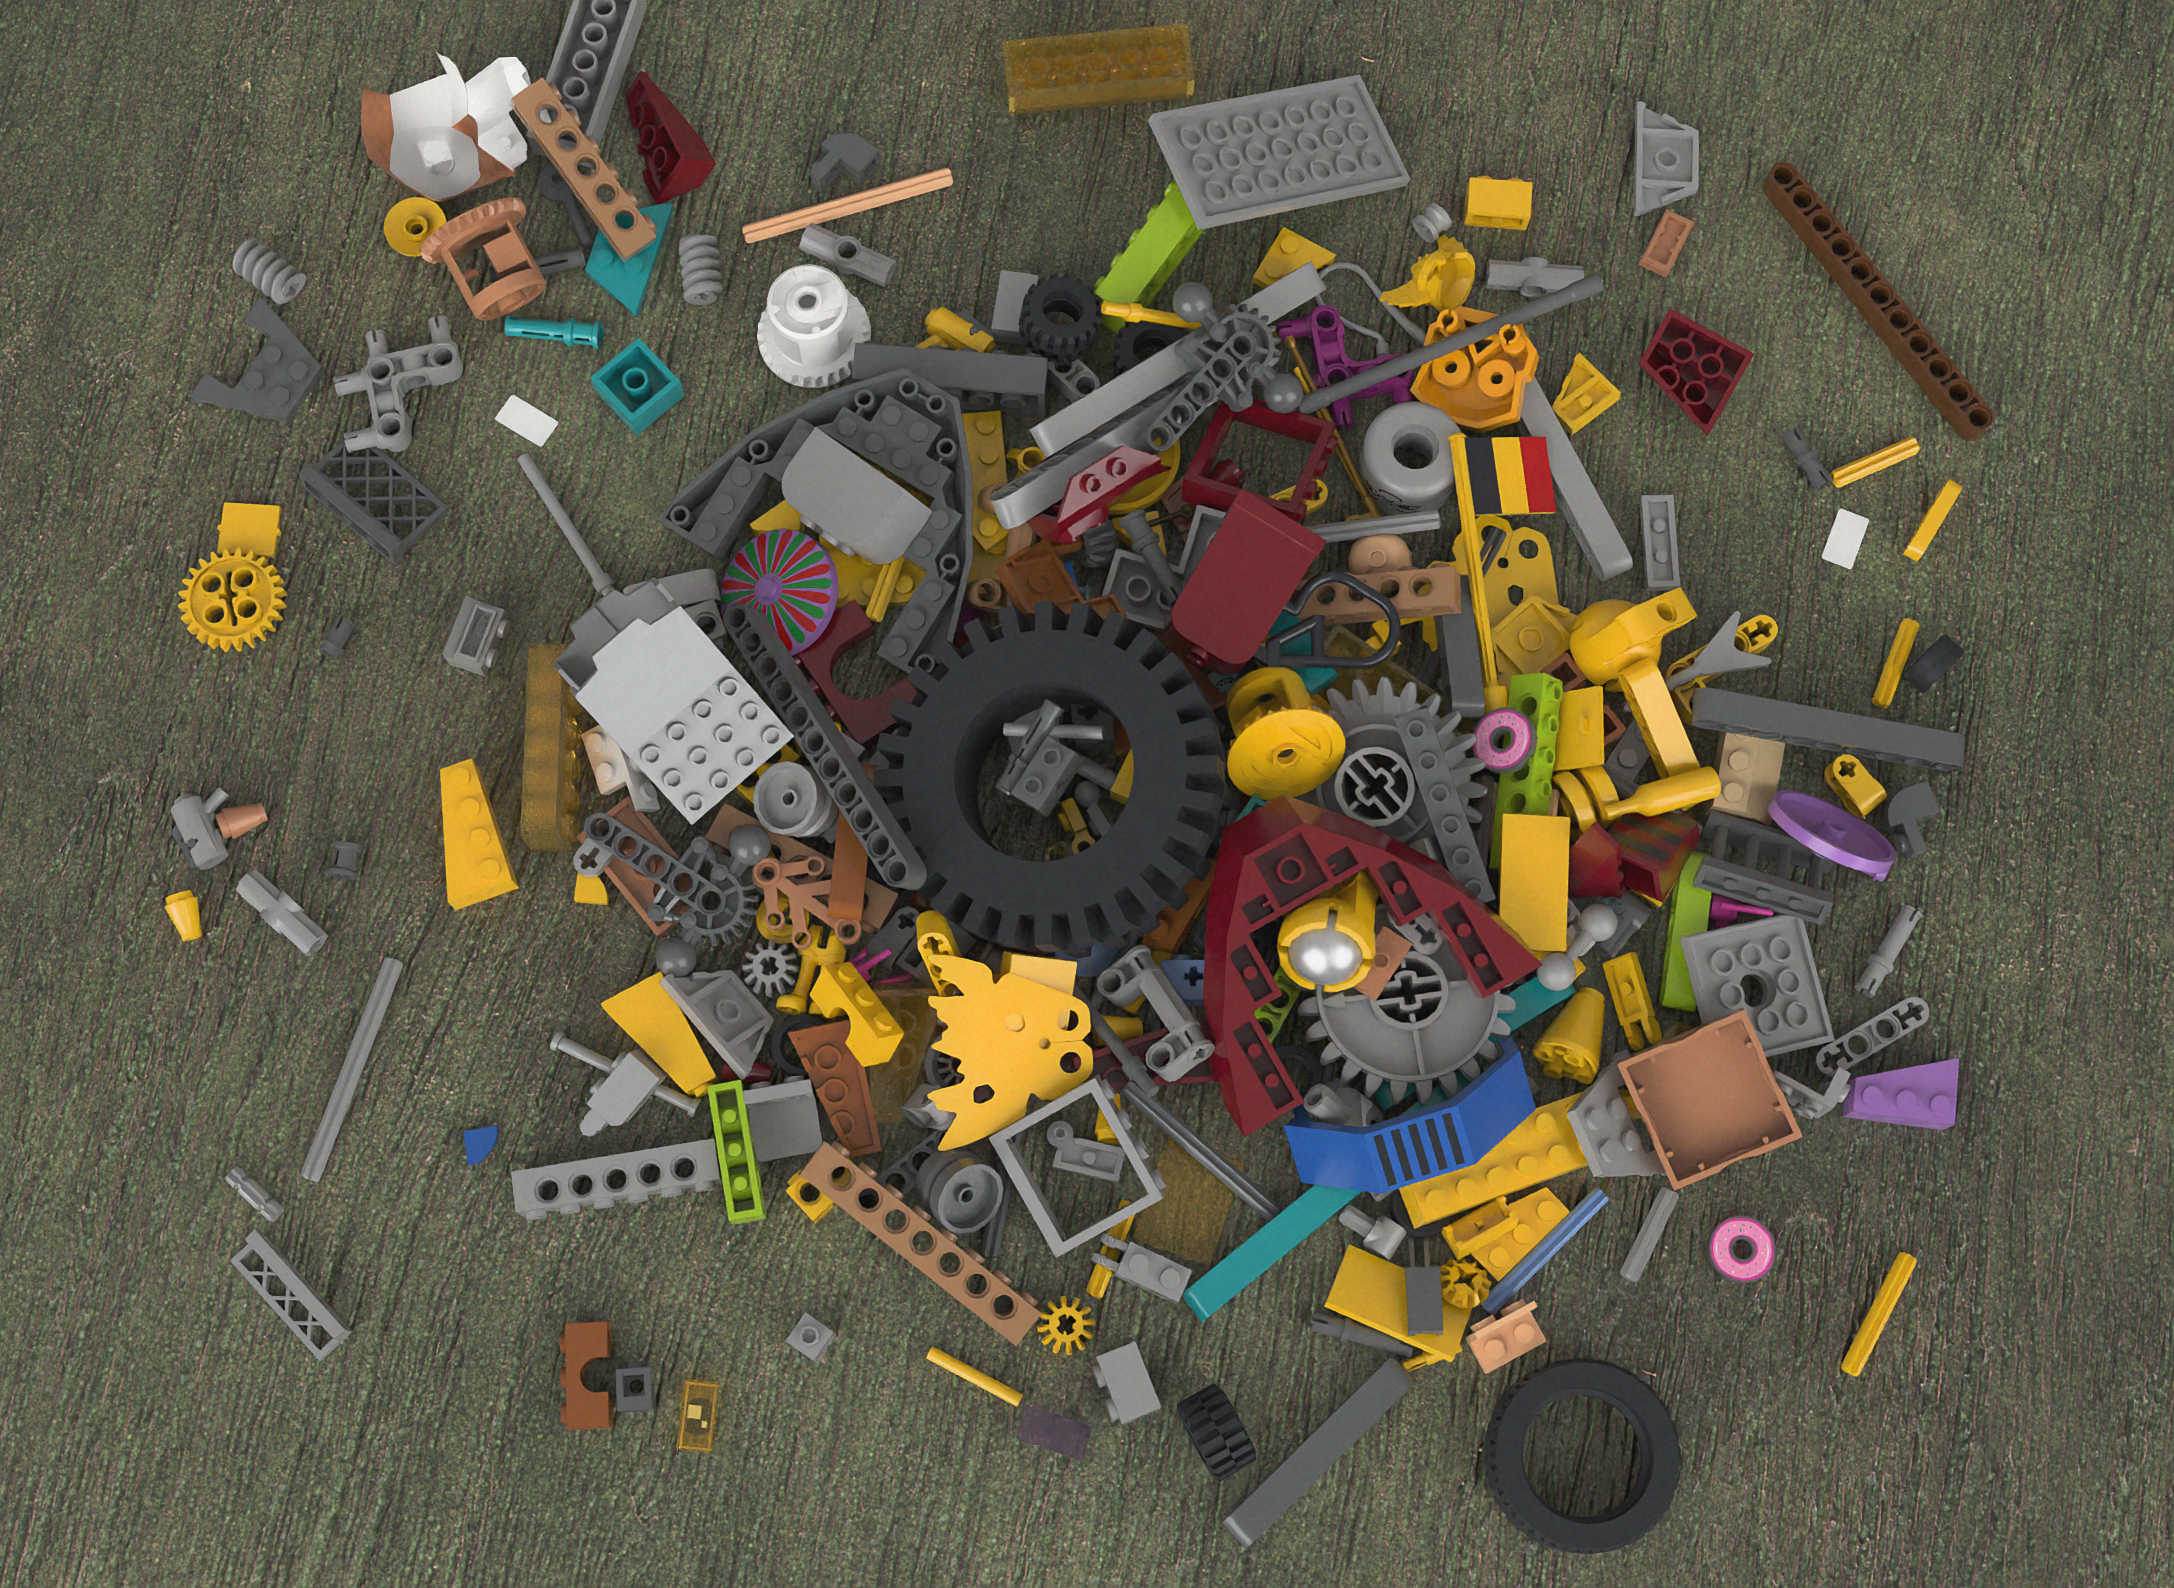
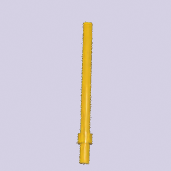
M1104 301L1101 306L1102 314L1123 317L1124 321L1139 323L1141 320L1194 330L1202 326L1199 321L1187 322L1179 318L1176 313L1143 308L1141 304L1133 302L1119 304ZM1277 331L1272 333L1273 338L1278 337Z

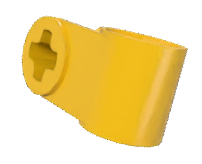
M1849 754L1842 755L1825 768L1824 779L1827 785L1842 800L1847 810L1859 819L1865 817L1886 800L1887 794L1882 785L1868 773L1856 757ZM1842 768L1847 771L1843 777L1839 774Z

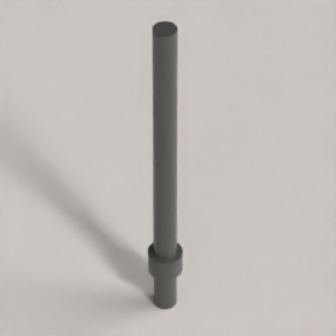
M1074 982L1072 996L1087 1005L1090 1012V1024L1122 1063L1124 1073L1131 1081L1135 1080L1148 1097L1154 1096L1159 1088L1146 1073V1066L1139 1057L1133 1056Z

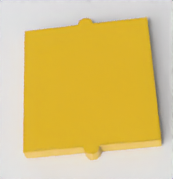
M224 502L221 524L217 526V529L220 531L217 553L223 555L224 548H227L234 555L237 548H241L245 556L252 550L257 557L275 558L277 537L281 535L279 530L281 507Z

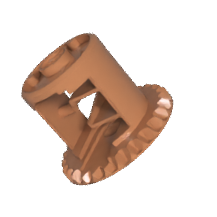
M517 197L491 201L455 217L429 235L419 249L425 261L433 264L446 263L474 317L478 320L496 319L523 307L539 296L546 285L540 269L516 227L518 223L522 222V218L525 217L526 213L523 201ZM483 245L485 256L488 261L491 260L498 281L473 296L466 282L478 277L479 273L476 268L461 273L455 260L463 259L466 253L468 254L473 249H479Z

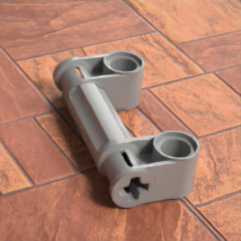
M1138 945L1130 949L1121 959L1099 975L1097 988L1102 995L1118 1007L1130 1005L1144 993L1170 1032L1148 1049L1146 1053L1147 1066L1163 1080L1169 1082L1176 1081L1198 1063L1210 1057L1214 1052L1215 1046L1211 1040H1206L1200 1031V1023L1175 989L1163 968L1156 965L1150 957L1151 951L1148 946ZM1121 983L1120 987L1113 992L1114 988ZM1170 1057L1169 1062L1162 1067L1163 1061Z

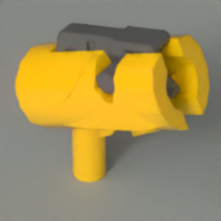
M942 306L938 310L932 309L926 317L924 324L927 326L926 332L931 337L915 346L916 348H927L935 345L945 349L951 348L954 351H959L962 348H971L980 353H991L996 343L994 342V334L966 311L955 314Z

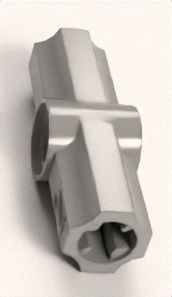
M813 223L806 227L799 245L801 250L834 264L841 273L856 274L884 288L889 284L896 267L895 260L862 246L855 237L848 235L840 236ZM845 252H853L855 254L847 259L841 257Z
M1529 257L1521 262L1489 259L1485 284L1486 289L1520 291V294L1525 297L1538 298L1545 296L1547 293L1563 289L1569 284L1584 278L1583 266L1549 264L1548 260L1540 257Z
M254 869L241 878L235 890L251 906H254L260 912L259 916L280 935L284 934L308 957L325 944V940L328 937L325 931L303 913L305 910L283 890L280 892L259 871Z

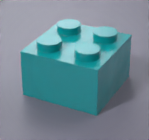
M639 337L590 377L595 392L636 436L685 396L680 380Z

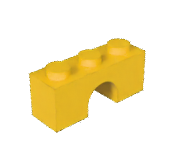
M851 962L824 966L809 994L827 1019L843 1015L849 1016L851 1030L845 1044L863 1067L888 1062L904 1035L903 1030Z

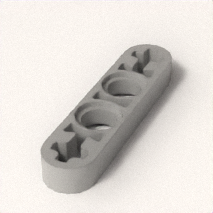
M1919 997L1906 998L1821 1048L1812 1058L1814 1071L1821 1077L1833 1071L1830 1066L1823 1067L1821 1063L1825 1060L1823 1054L1829 1058L1841 1051L1844 1057L1833 1064V1068L1840 1067L1846 1070L1921 1026L1929 1017L1927 1003ZM1908 1006L1910 1008L1917 1007L1919 1013L1916 1015L1917 1020L1911 1017L1900 1023L1898 1017L1909 1010ZM1885 1020L1892 1025L1893 1034L1890 1038H1883L1877 1033L1876 1025L1878 1021ZM1851 1037H1859L1864 1041L1865 1051L1863 1054H1854L1850 1051L1848 1041Z

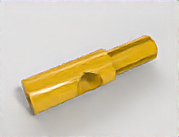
M1459 1344V1347H1458V1349H1457L1456 1354L1459 1353V1352H1462V1348H1461V1345H1460V1344ZM1422 1351L1421 1354L1403 1361L1401 1365L1408 1372L1443 1359L1429 1352Z

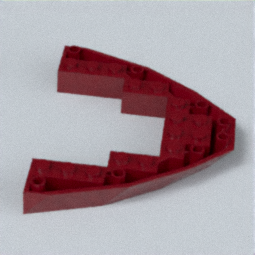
M1281 795L1223 829L1207 905L1203 1002L1211 1041L1215 1046L1213 1053L1223 1103L1239 1132L1244 1137L1304 1103L1253 1011L1283 994L1249 934L1363 868L1396 926H1403L1422 914L1429 913L1477 998L1484 999L1543 964L1516 931L1439 862L1362 821L1286 795Z

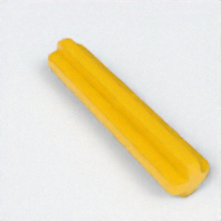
M1909 437L1839 467L1830 474V477L1833 479L1832 483L1835 487L1839 488L1916 455L1920 450L1919 444L1914 437Z
M1905 618L1899 626L1872 698V703L1875 706L1887 708L1891 704L1920 627L1919 623L1915 620Z
M1122 1200L1117 1210L1121 1209L1122 1207L1128 1205L1131 1202L1127 1200ZM1135 1214L1111 1227L1108 1235L1125 1242ZM1103 1245L1100 1254L1117 1262L1121 1251ZM1096 1263L1087 1285L1086 1293L1101 1299L1113 1271Z

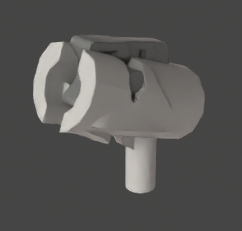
M219 787L205 803L200 796L185 794L175 799L174 805L170 809L176 822L171 834L190 863L196 868L199 867L200 870L212 868L229 856L225 848L220 828L216 829L214 825L216 809L229 796Z

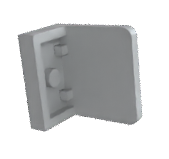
M1840 1067L1822 1078L1816 1092L1778 1071H1772L1787 1103L1795 1106L1794 1111L1808 1119L1813 1117L1818 1119L1831 1111L1837 1102L1842 1103L1851 1087L1847 1083L1851 1073Z
M792 1076L785 1078L784 1084L771 1086L770 1082H759L751 1084V1090L743 1091L744 1102L749 1110L755 1155L760 1162L815 1153L822 1145L823 1141L814 1085L810 1079L804 1080V1076Z

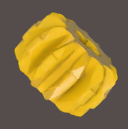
M1061 1296V1308L1057 1309L1053 1301L1047 1303L1048 1308L1053 1312L1052 1315L1041 1311L1042 1314L1039 1317L1042 1320L1048 1321L1049 1324L1037 1326V1331H1050V1334L1042 1339V1343L1047 1345L1055 1339L1056 1343L1052 1350L1055 1354L1060 1351L1061 1344H1066V1354L1068 1356L1072 1355L1071 1343L1075 1342L1079 1350L1083 1351L1085 1345L1080 1340V1336L1088 1340L1093 1339L1094 1335L1089 1331L1083 1330V1327L1095 1326V1320L1082 1319L1089 1314L1091 1309L1089 1306H1086L1078 1312L1076 1309L1080 1303L1079 1298L1073 1300L1070 1308L1067 1307L1066 1296ZM1066 1317L1068 1321L1070 1317L1075 1321L1072 1325L1073 1333L1066 1335V1331H1064V1334H1061L1057 1330L1060 1327V1318Z

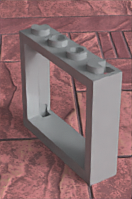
M1099 1074L989 1137L990 1142L1056 1258L1163 1199L1166 1194L1163 1188L1167 1187L1162 1178L1163 1175L1158 1169L1153 1170L1147 1160L1150 1157V1153L1142 1139L1136 1140L1130 1130L1133 1127V1123L1124 1109L1119 1111L1113 1100L1116 1097L1113 1087H1110L1106 1079L1102 1081ZM1091 1092L1148 1193L1076 1234L1067 1237L1011 1137Z

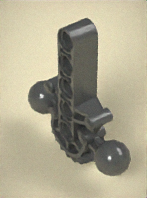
M1195 281L1181 284L1176 289L1172 298L1175 313L1184 321H1199L1205 330L1201 336L1187 337L1178 342L1174 347L1175 354L1182 358L1193 374L1138 434L1137 444L1139 449L1151 455H1157L1170 448L1216 396L1229 405L1233 412H1240L1250 407L1253 403L1251 395L1253 389L1251 386L1255 380L1264 387V401L1268 408L1275 412L1284 414L1292 412L1298 408L1303 399V386L1299 379L1289 373H1277L1269 365L1272 358H1277L1281 355V351L1274 348V345L1280 343L1281 339L1278 337L1273 338L1272 336L1277 326L1268 327L1265 324L1269 316L1264 315L1259 318V308H1253L1248 312L1247 304H1241L1238 308H1236L1235 304H1229L1226 306L1225 316L1221 317L1212 308V294L1207 286ZM1234 341L1241 344L1243 348L1242 355L1235 351ZM1203 343L1209 344L1216 348L1214 350H1211L1210 348L1204 346ZM1214 363L1221 367L1222 377H1218L1214 373ZM1193 386L1201 390V400L1194 397L1192 393ZM1172 409L1180 412L1182 417L1181 423H1177L1172 418ZM1152 431L1160 436V446H1156L1151 441Z
M598 812L591 814L586 819L584 831L590 840L661 886L657 896L647 910L648 918L653 921L669 923L676 921L680 922L684 927L678 936L664 939L658 945L655 952V963L663 975L673 974L674 978H681L691 973L697 963L695 946L702 935L710 936L711 946H718L719 936L722 937L725 944H730L732 942L731 931L740 938L743 936V932L738 926L740 924L747 928L752 926V923L745 919L746 913L757 915L758 911L748 908L749 902H758L759 897L748 896V891L754 890L756 885L755 883L745 885L741 880V876L748 866H755L766 859L770 853L771 840L768 833L762 827L755 824H745L738 827L732 833L729 840L731 857L723 865L717 860V854L712 849L711 841L707 838L696 837L679 860L614 816ZM606 819L609 823V832L605 836L599 837L595 832L596 823ZM633 837L637 842V850L634 854L627 856L623 851V843L627 838ZM660 855L664 858L665 867L661 873L654 874L651 871L650 862L655 856ZM708 862L713 867L710 873V880L702 875L705 864ZM683 874H689L693 879L692 888L687 892H682L678 887V879ZM717 892L720 895L721 904L716 910L711 911L707 908L705 899L709 893ZM683 901L693 907L683 914L676 913L675 910Z

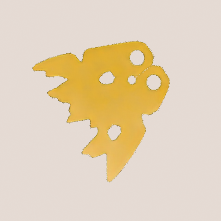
M1496 515L1479 516L1476 518L1480 552L1485 543L1481 537V531L1484 527L1489 525L1504 530L1507 535L1483 578L1490 629L1492 630L1518 607L1513 605L1508 597V588L1512 585L1523 589V599L1519 605L1532 594L1546 599L1552 605H1559L1552 554L1547 538L1542 533L1528 527H1521L1513 531L1506 519ZM1462 532L1455 538L1452 547L1456 561H1433L1427 568H1431V565L1436 563H1447L1450 566H1454L1459 574L1468 575ZM1526 539L1534 541L1538 546V554L1531 559L1524 558L1519 553L1520 542ZM1491 547L1489 548L1487 554L1485 555L1483 561L1481 562L1482 567H1483V564H1484V562H1485V560H1486V558H1487V556H1488V554H1489V551H1490ZM1500 558H1506L1508 560V566L1506 568H1500L1498 566V560ZM1431 584L1423 585L1419 589L1418 595L1427 594L1431 590ZM1434 616L1400 619L1401 625L1421 620L1423 622V640L1429 643L1432 652L1438 649Z
M949 955L928 956V961L942 968L939 977L955 984L964 994V996L928 997L931 1007L937 1010L938 1018L948 1025V1029L942 1034V1040L934 1043L931 1047L959 1058L962 1062L957 1071L965 1075L962 1083L932 1091L927 1095L929 1099L935 1102L937 1109L954 1112L957 1115L940 1142L938 1150L946 1151L965 1146L1018 1121L1025 1116L1028 1098L1031 1093L1041 1100H1053L1077 1087L1091 1075L1093 1071L1092 1049L1082 1041L1091 1028L1089 1008L1084 1002L1067 993L1013 973L1002 976L994 984L992 971L980 962ZM1066 1009L1075 1011L1079 1019L1078 1025L1071 1031L1062 1030L1057 1023L1059 1013ZM1011 1015L1023 1016L1025 1028L1020 1032L1009 1030L1004 1026L1003 1018ZM1044 1037L1048 1038L1051 1042L1050 1047L1045 1050L1039 1047V1040ZM1067 1052H1075L1081 1058V1066L1074 1073H1066L1060 1066V1059ZM988 1084L995 1092L993 1098L984 1103H975L974 1089L977 1086Z

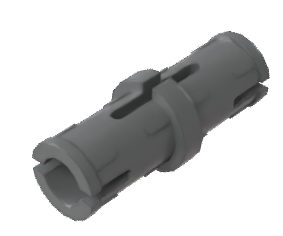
M1796 427L1794 431L1790 430L1782 436V440L1796 459V467L1803 470L1815 491L1820 490V486L1824 488L1833 481L1818 458L1820 456L1817 449H1812L1800 427Z

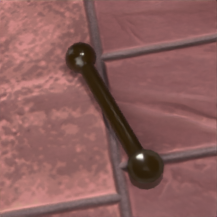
M1183 505L1180 511L1150 520L1148 524L1150 527L1179 517L1188 519L1193 514V508L1190 505Z

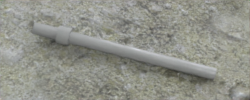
M528 453L521 455L517 459L593 578L592 584L599 595L605 596L615 587L614 581L608 573L603 572Z

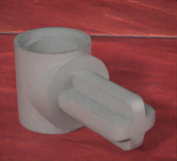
M1350 1204L1345 1206L1339 1216L1341 1223L1365 1237L1363 1246L1387 1261L1391 1260L1407 1234L1403 1227L1389 1218L1381 1216L1374 1220Z

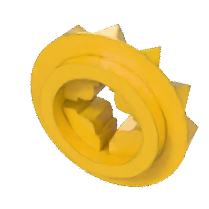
M778 892L779 911L784 914L790 908L789 897L783 892ZM764 899L756 915V923L760 933L768 941L774 940L776 944L791 943V936L794 932L793 925L785 924L781 930L773 931L765 924L764 918L767 911ZM804 908L806 925L808 927L810 920L809 911ZM789 910L790 913L788 917L792 921L791 911ZM772 915L769 919V924L776 926L778 921ZM803 934L797 936L796 942Z
M1464 1257L1460 1260L1450 1258L1440 1267L1441 1295L1448 1302L1461 1308H1474L1481 1305L1487 1299L1492 1282L1487 1279V1270H1481L1477 1267V1261L1470 1263L1465 1261ZM1460 1276L1463 1279H1472L1469 1287L1466 1283L1456 1284Z

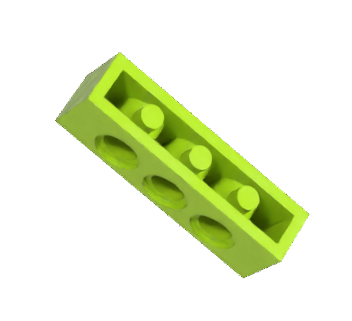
M741 1080L707 1086L728 1219L733 1225L766 1219L749 1110L745 1105L743 1091H746L745 1085Z

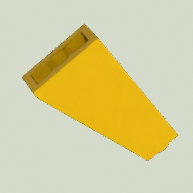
M661 972L600 1003L603 1010L689 1097L694 1095L697 1098L708 1094L707 1086L719 1082L682 1009L660 985L664 977Z

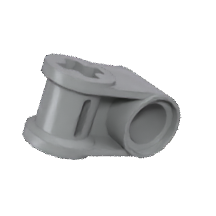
M921 1083L901 1108L904 1116L918 1127L939 1129L940 1131L948 1129L957 1115L954 1112L936 1108L935 1102L929 1099L927 1095L932 1091L942 1088L939 1085H929L927 1083Z

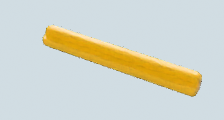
M1900 1252L1897 1255L1841 1364V1369L1849 1375H1860L1917 1263V1259L1906 1252Z

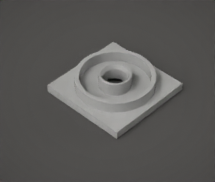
M1783 914L1680 938L1702 1025L1743 1007L1766 1057L1835 1041L1803 919ZM1745 975L1755 977L1762 987V1000L1756 1007H1750L1744 1001L1745 995L1740 983Z

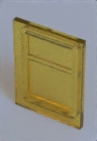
M1168 1136L1157 1168L1163 1175L1162 1178L1167 1187L1163 1188L1166 1194L1163 1199L1143 1209L1133 1239L1149 1244L1154 1248H1160L1185 1257L1187 1260L1191 1259L1210 1266L1235 1192L1174 1139ZM1222 1155L1242 1173L1245 1165L1244 1162Z

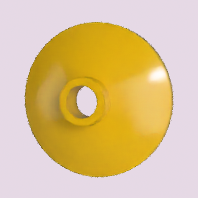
M422 197L407 198L395 204L388 212L384 221V234L389 245L398 253L412 257L421 256L419 252L421 244L435 230L447 223L444 212L435 202ZM418 228L423 229L421 233L413 235L414 230Z

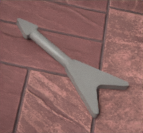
M1735 611L1693 664L1664 680L1668 692L1697 676L1767 667L1771 663V659L1735 648L1734 639L1740 619V612ZM1628 702L1622 709L1625 713L1632 712Z

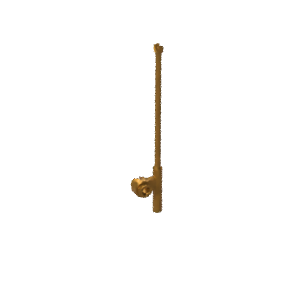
M1292 335L1287 336L1284 344L1290 350L1310 392L1317 390L1298 352L1294 337ZM1326 407L1319 409L1324 420L1333 422ZM1335 426L1334 437H1338L1336 446L1362 497L1361 502L1367 512L1361 516H1349L1345 521L1383 517L1374 497L1368 493ZM1357 539L1346 540V541H1348V542H1350V543H1355V541H1356Z

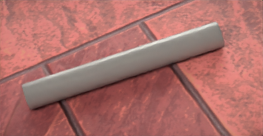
M1005 722L1003 727L1004 736L1024 737L1032 723ZM1055 724L1049 737L1103 740L1105 728L1104 726Z

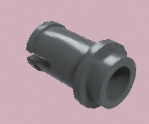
M337 616L326 638L320 640L319 644L321 646L319 651L332 659H337L338 655L342 656L344 653L342 648L356 625L345 617Z

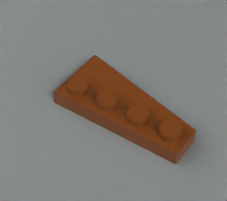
M850 1019L788 1031L791 1042L795 1046L843 1147L850 1152L848 1157L851 1158L882 1151L865 1067L860 1064L845 1044L851 1030Z

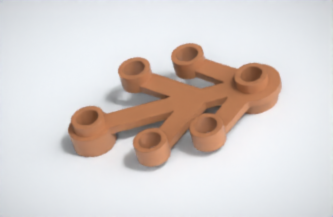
M810 856L807 860L781 864L776 858L767 857L752 867L751 877L755 885L764 890L767 911L764 921L770 930L779 931L786 923L785 916L779 911L778 889L789 897L794 931L791 941L795 948L806 950L813 941L811 934L807 930L804 908L832 927L835 936L841 943L851 945L861 938L862 927L858 921L827 918L828 908L813 898L830 894L831 880L795 885L787 879V877L808 873L811 877H820L826 869L821 857ZM813 861L821 863V868L817 872L809 870V865ZM766 869L774 870V876L769 880L764 879L762 874ZM777 914L781 916V922L778 925L773 926L769 924V919L772 915ZM847 926L855 928V933L851 937L843 935V929ZM799 934H806L808 936V941L804 945L796 943V938Z

